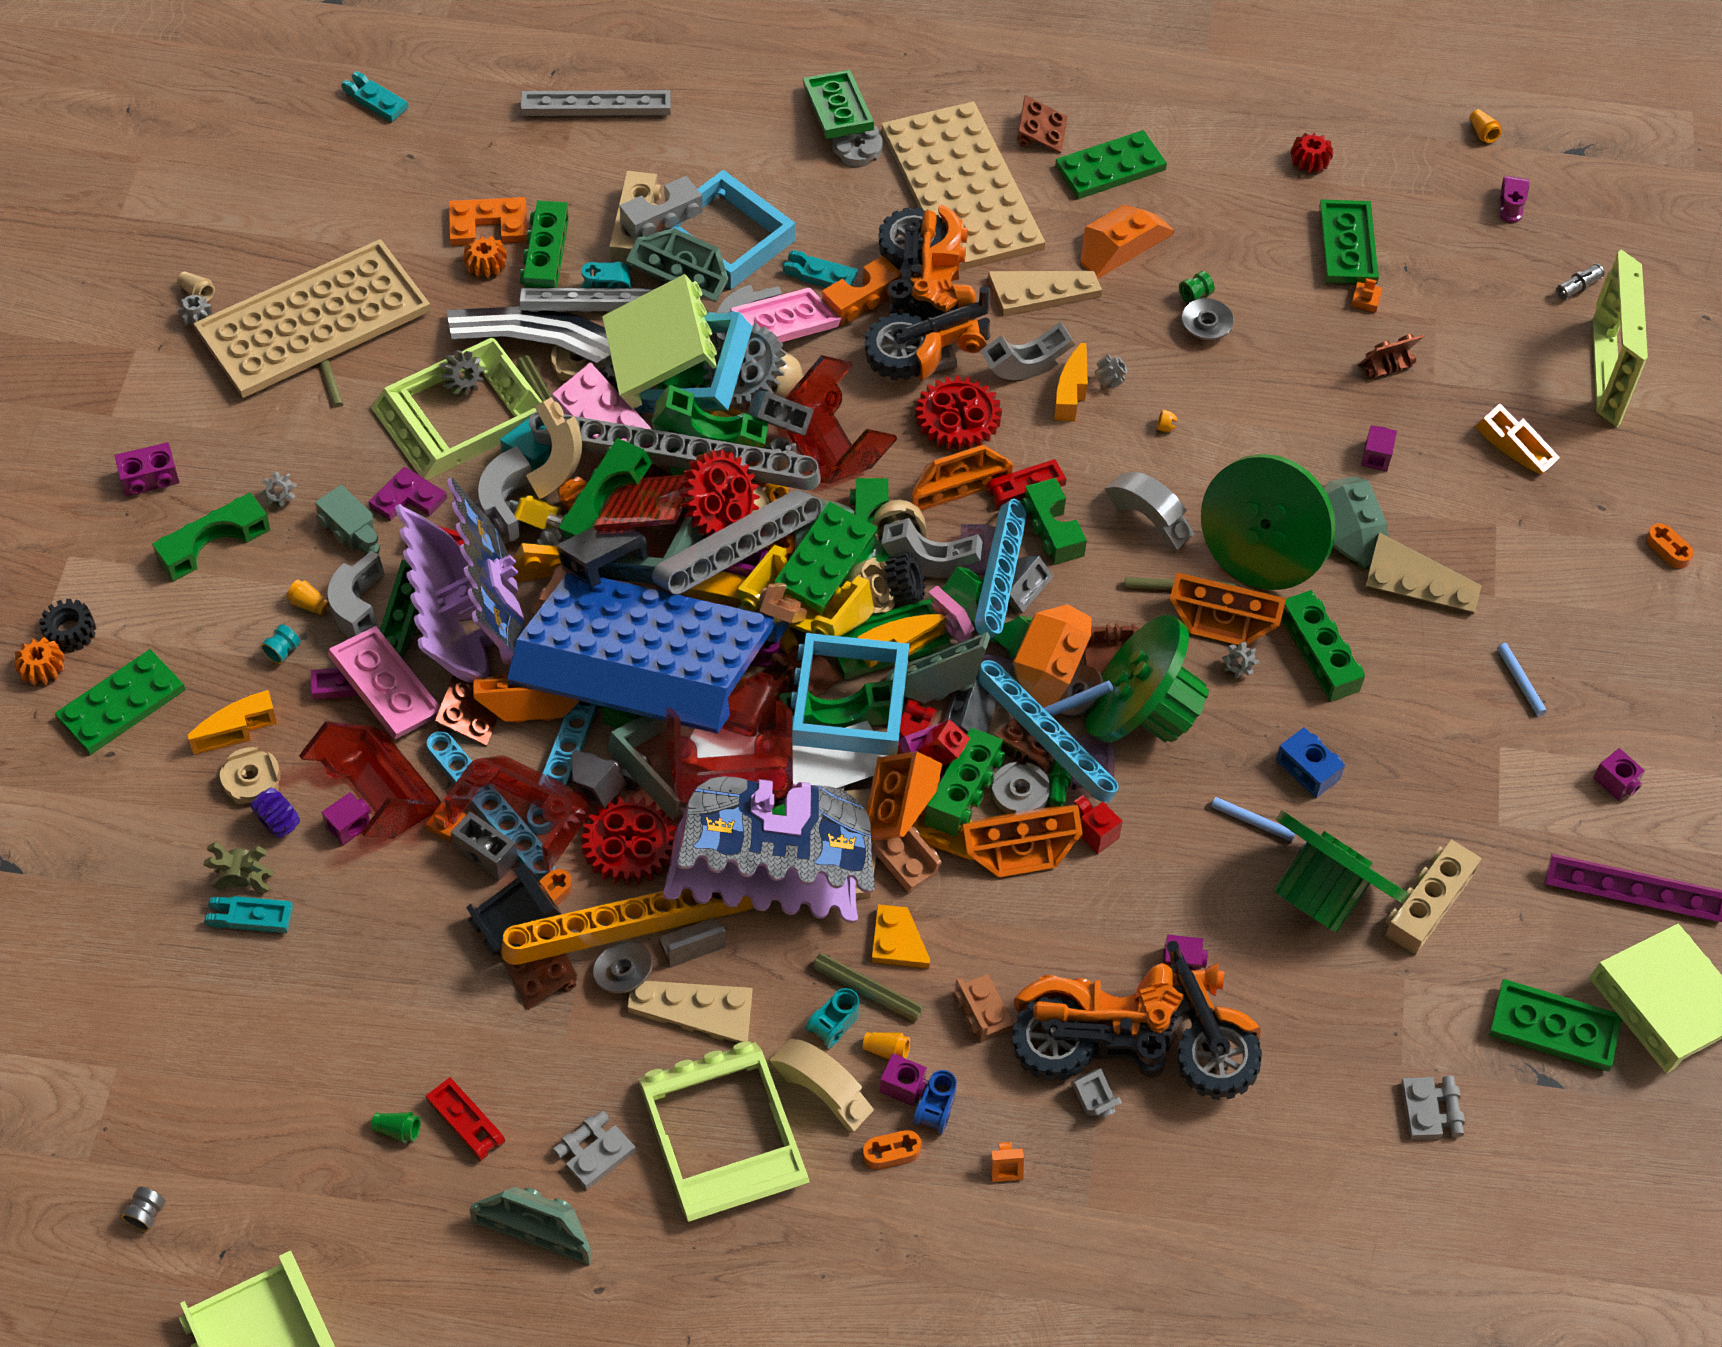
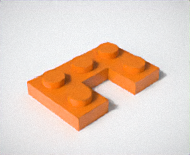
M526 197L449 201L451 246L470 244L471 238L476 239V225L501 224L502 243L527 242Z

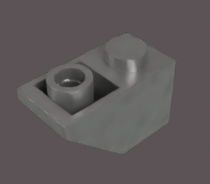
M578 750L572 753L573 782L585 801L605 808L627 784L621 774V767L615 761L601 759L593 753L587 754Z

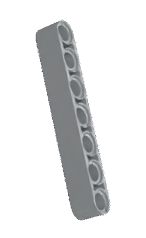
M794 490L659 563L653 570L652 580L657 586L673 594L683 593L815 520L821 513L822 503L819 498L801 490Z

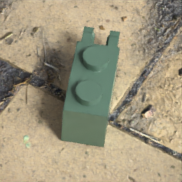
M342 484L315 502L318 522L322 527H328L340 544H346L352 551L359 548L365 555L370 551L379 554L380 545L377 542L378 534L375 532L373 514Z

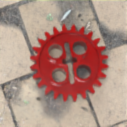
M957 375L955 381H951L946 376L945 383L937 379L935 387L928 384L927 392L921 391L915 410L917 426H921V434L928 433V441L936 438L938 447L943 443H947V450H950L952 445H956L958 451H961L962 445H966L968 449L972 448L973 443L981 446L982 439L989 442L991 434L996 435L997 427H1000L1002 416L1000 400H995L996 392L989 393L988 385L981 388L980 380L970 383V377H967L965 381H961L959 375ZM953 396H954L955 399H956V402H957L956 407H957V408H955V400L953 399Z
M713 450L697 455L696 461L689 462L691 469L684 470L683 472L688 480L680 482L686 487V491L679 493L682 497H686V501L681 504V507H688L689 511L686 513L685 518H693L691 527L700 526L699 535L707 534V537L751 514L752 511L759 509L754 504V500L760 499V496L754 494L753 491L759 486L758 484L751 483L755 475L746 473L749 465H740L742 458H733V452L725 453L724 450Z
M620 796L618 797V804L614 805L610 802L606 810L598 806V816L590 814V824L583 825L585 834H581L582 852L586 855V863L592 864L594 873L602 870L603 880L612 875L613 884H616L620 878H624L625 885L628 886L630 880L635 878L637 884L640 885L641 877L645 876L649 881H652L653 871L662 875V865L670 866L674 835L677 829L676 826H673V820L670 817H666V813L662 809L657 811V803L655 801L647 806L645 797L639 803H635L634 796H630L629 801L624 803ZM615 825L621 826V827L618 828V829H612V828H610V827L615 826ZM643 826L651 827L647 830L640 829ZM611 851H618V852H619L618 854H615V855L608 854V853L611 852ZM640 852H648V853H649V854L644 855V856L638 855V853H640Z

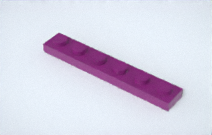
M1551 853L1544 880L1547 885L1722 922V890Z

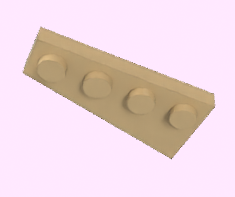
M1094 271L988 272V280L1003 316L1101 297L1102 288Z
M1380 532L1365 585L1368 588L1471 613L1476 611L1482 586Z
M645 981L639 987L630 991L628 1013L665 1024L670 1022L680 1025L682 1029L691 1032L697 1030L710 1034L711 1038L721 1041L727 1039L738 1044L749 1039L753 988Z

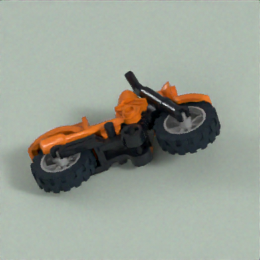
M942 204L938 207L939 215H936L932 210L927 209L924 211L920 207H915V209L907 207L903 208V211L900 212L898 210L894 211L892 216H887L883 220L884 224H881L879 227L878 237L881 256L884 255L897 269L902 268V279L895 280L888 286L890 317L886 318L883 316L879 318V322H874L870 326V331H867L865 335L866 360L870 363L871 369L874 372L878 371L882 377L888 376L892 380H898V378L908 380L911 379L910 376L915 375L920 381H924L938 367L941 359V349L957 344L965 352L978 353L986 347L985 340L991 337L990 319L982 318L977 320L978 317L988 314L990 310V288L987 286L981 287L979 290V301L976 302L975 291L970 285L952 284V281L959 280L960 263H965L966 247H962V243H967L968 228L963 227V219H960L955 212Z
M1170 941L1167 944V950L1172 963L1170 967L1163 963L1152 967L1138 985L1136 993L1121 998L1105 993L1101 990L1100 980H1095V983L1084 978L1072 980L1054 975H1045L1027 985L1014 998V1007L1018 1013V1020L1013 1026L1015 1056L1020 1060V1064L1025 1070L1029 1069L1031 1071V1075L1037 1078L1040 1076L1045 1077L1047 1081H1054V1078H1060V1081L1066 1080L1072 1074L1076 1076L1081 1072L1083 1066L1086 1067L1089 1064L1091 1058H1129L1137 1063V1068L1141 1074L1147 1077H1156L1164 1071L1166 1051L1169 1052L1177 1027L1181 1022L1190 1019L1191 1028H1187L1184 1031L1178 1048V1064L1182 1078L1186 1079L1188 1087L1191 1089L1195 1088L1201 1096L1209 1095L1214 1100H1220V1097L1232 1099L1235 1098V1094L1240 1093L1242 1095L1248 1090V1086L1255 1083L1260 1072L1262 1050L1260 1049L1259 1039L1261 1028L1248 1015L1228 1007L1214 1008L1207 991L1216 997L1217 989H1223L1225 971H1219V963H1215L1205 970L1190 971L1176 941ZM1041 1024L1046 1034L1033 1033V1031ZM1031 1040L1045 1042L1036 1050ZM1229 1041L1234 1043L1237 1048L1230 1049ZM1202 1045L1204 1051H1198V1048ZM1046 1050L1053 1051V1057L1044 1055L1042 1053H1044ZM1242 1054V1064H1238L1229 1057ZM1197 1058L1208 1059L1209 1063L1202 1068ZM1228 1067H1231L1234 1070H1236L1228 1075H1225V1071L1228 1070Z

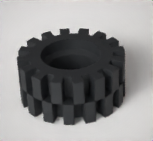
M911 552L889 557L885 561L884 570L887 573L884 575L885 579L888 580L886 585L887 588H890V596H893V601L898 606L919 602L925 596L924 589L926 587L923 583V580H925L924 575L921 574L922 568L918 566L919 561Z
M66 599L65 604L62 603V600L56 601L58 606L49 605L50 612L44 610L42 613L43 618H40L39 621L41 632L49 642L55 641L63 653H65L66 648L71 653L75 652L74 647L78 646L79 650L83 649L82 643L84 642L87 645L90 644V637L94 638L96 634L94 631L96 630V624L85 603L81 604L80 600L77 599L73 603L72 599ZM65 621H78V623L69 630H58V627Z

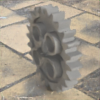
M756 323L753 325L730 406L733 408L737 404L745 408L747 401L751 404L755 390L767 391L773 394L772 384L780 385L776 377L784 376L785 374L779 369L787 364L782 359L786 355V352L781 349L783 344L765 326L761 328ZM719 337L716 338L719 345L715 347L717 355L714 356L716 366L718 365L725 339L723 340ZM707 364L703 366V369L708 373L703 378L708 382L706 387L710 388L716 368L713 369Z

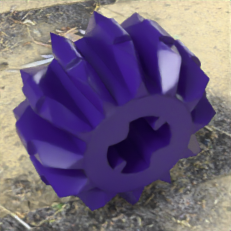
M270 787L259 793L250 803L253 814L258 818L257 820L262 823L270 834L277 838L290 834L300 823L298 813L294 810L293 806L288 802L287 798L274 788Z

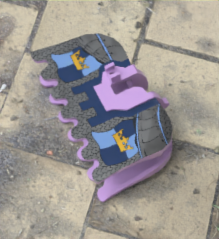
M451 477L447 482L455 500L452 502V508L461 521L456 524V529L464 540V544L459 546L453 537L425 517L403 507L401 504L396 505L395 508L399 519L405 526L400 529V535L408 546V549L403 551L406 562L412 568L411 571L407 572V578L416 591L410 595V598L420 613L414 617L417 628L423 634V637L418 639V646L421 651L439 663L452 675L463 681L474 683V679H485L489 675V662L485 647L496 644L499 648L503 664L511 665L516 640L524 630V617L520 605L514 596L518 591L517 582L513 578V576L518 574V571L512 566L516 564L515 559L508 555L506 547L490 519ZM473 619L474 623L481 628L466 635L459 620Z
M723 776L711 778L696 788L674 835L669 872L663 891L665 899L675 900L680 897L682 890L687 888L692 891L695 901L701 904L707 903L712 893L718 892L722 895L723 903L728 907H736L743 896H748L752 901L753 907L759 911L767 910L772 900H778L781 903L782 910L789 915L796 914L801 904H807L812 915L819 919L825 918L829 913V909L834 907L839 910L840 917L844 921L854 923L858 920L855 880L857 887L861 891L872 893L875 890L872 867L871 824L869 815L858 800L838 788L798 782L793 784L792 789L788 792L785 800V816L772 814L774 806V794H772L773 781L759 779L758 782L737 777Z

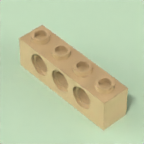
M627 171L619 205L641 195L648 203L657 205L655 202L661 199L662 185L657 183V174ZM619 206L610 243L611 263L623 262L628 266H632L626 262V259L635 241L620 223Z
M1452 839L1445 849L1440 846L1432 857L1431 861L1434 864L1430 869L1425 866L1416 880L1419 883L1415 889L1410 887L1407 890L1409 894L1404 900L1403 906L1400 910L1394 908L1388 916L1386 923L1389 927L1385 936L1414 955H1417L1475 875L1482 858ZM1442 873H1446V874L1450 875L1451 877H1447V876L1443 875ZM1426 893L1433 894L1435 898L1428 896ZM1411 914H1416L1421 918H1415Z

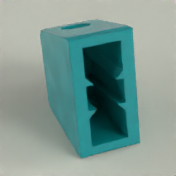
M529 417L500 438L502 453L517 446L529 462L532 472L547 462L552 446L540 444L535 440L529 426ZM541 426L538 430H544L546 426Z

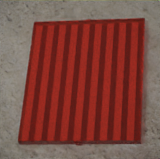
M685 475L642 478L638 485H627L618 488L612 492L593 525L594 530L675 524L684 508L681 507V504L686 501V497H682L679 494L686 491V487L680 482L688 480Z

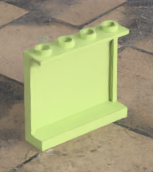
M685 274L602 316L619 395L632 409L642 405L641 392L704 360L713 369L717 367L714 358L717 352L709 337L712 335V332L704 317L707 315V311L700 300L702 291L697 282H691Z
M1679 924L1601 961L1589 977L1591 982L1666 1074L1675 1070L1683 1059L1722 1039V975Z
M291 1250L279 1256L281 1264L190 1308L187 1307L185 1301L180 1303L184 1311V1315L179 1316L180 1322L186 1335L193 1332L196 1343L192 1344L191 1347L335 1346Z

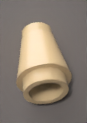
M186 271L180 273L177 278L178 285L189 295H198L201 298L205 296L208 302L215 294V287L208 278Z

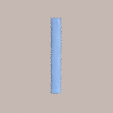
M1507 643L1499 645L1497 647L1498 652L1537 716L1544 715L1547 712L1545 706Z
M1107 681L1044 707V709L1051 716H1055L1113 692V686L1110 681Z
M1215 797L1211 808L1290 842H1293L1296 834L1283 825L1218 797Z

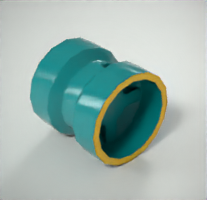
M280 624L274 630V635L271 638H266L260 645L264 654L278 664H282L288 658L290 650H295L301 644L300 638L291 628Z

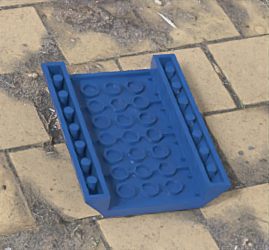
M567 572L517 638L507 681L509 684L718 734L730 716L729 695L764 642L778 643L789 625L788 622L773 616L601 577V584L591 588Z

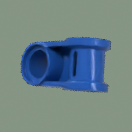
M938 1070L931 1075L924 1095L917 1106L913 1125L918 1126L922 1124L937 1129L938 1134L942 1135L944 1133L956 1096L957 1081L953 1073L948 1070ZM945 1085L950 1090L942 1093L938 1092L935 1087Z

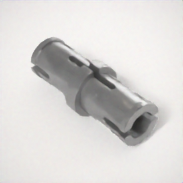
M1595 263L1582 272L1577 271L1569 280L1557 285V295L1562 300H1566L1578 291L1583 292L1587 290L1590 284L1605 276L1604 268L1600 264Z

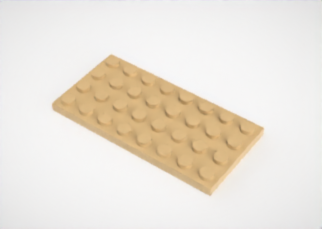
M974 101L882 123L881 131L917 206L924 211L927 209L932 210L936 215H939L938 207L942 204L955 212L960 219H963V227L968 228L967 243H962V247H966L965 263H960V270L1045 249L1046 242Z
M379 239L194 323V327L239 394L244 398L431 311V306L384 242Z

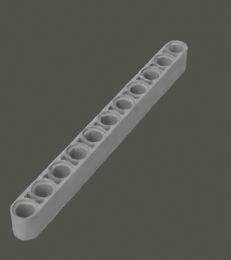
M535 412L529 419L532 434L538 443L552 446V440L547 428L538 430L541 426H544V423L539 414ZM563 415L565 421L573 417L571 415ZM575 416L581 432L583 452L605 455L607 449L613 445L617 438L627 439L626 442L640 448L645 444L652 443L651 447L643 448L652 464L689 470L691 469L689 462L696 461L695 456L698 453L724 450L725 453L733 452V458L741 457L740 465H749L753 461L760 462L757 466H749L746 472L747 474L755 475L751 481L802 490L815 489L821 481L818 463L810 456ZM600 434L598 438L590 439L593 435ZM673 448H680L675 453L669 452ZM779 466L786 467L783 471H775ZM804 471H813L809 476L801 475Z

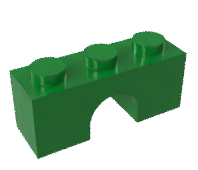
M1056 478L1025 486L1024 498L1021 499L1026 514L1029 513L1032 519L1033 531L1036 535H1040L1043 551L1046 556H1050L1054 565L1084 557L1087 539L1077 519L1068 522H1060L1054 519V517L1064 515L1066 497Z

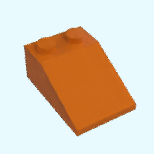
M917 751L877 758L866 810L871 824V841L900 838L906 835L936 793L942 763Z

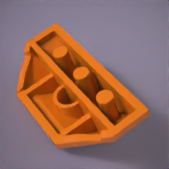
M1123 204L1085 226L1080 264L1087 271H1094L1098 279L1172 236L1175 231L1158 215Z
M985 445L934 460L925 465L911 493V503L916 505L920 511L987 490L986 485L990 480L1012 473L1013 464L1010 460Z
M1176 572L1170 595V601L1191 634L1236 645L1242 642H1246L1249 645L1280 626L1286 598L1178 572Z
M1068 604L1034 614L1013 660L1017 682L1043 708L1058 702L1066 691L1091 637L1092 617Z
M508 674L490 676L485 679H474V699L505 722L523 723L527 720L538 719L552 721L556 718H563L580 702L579 700L509 684L507 681Z
M1078 805L1041 808L987 817L962 824L966 854L997 877L1056 868L1075 842L1082 836Z

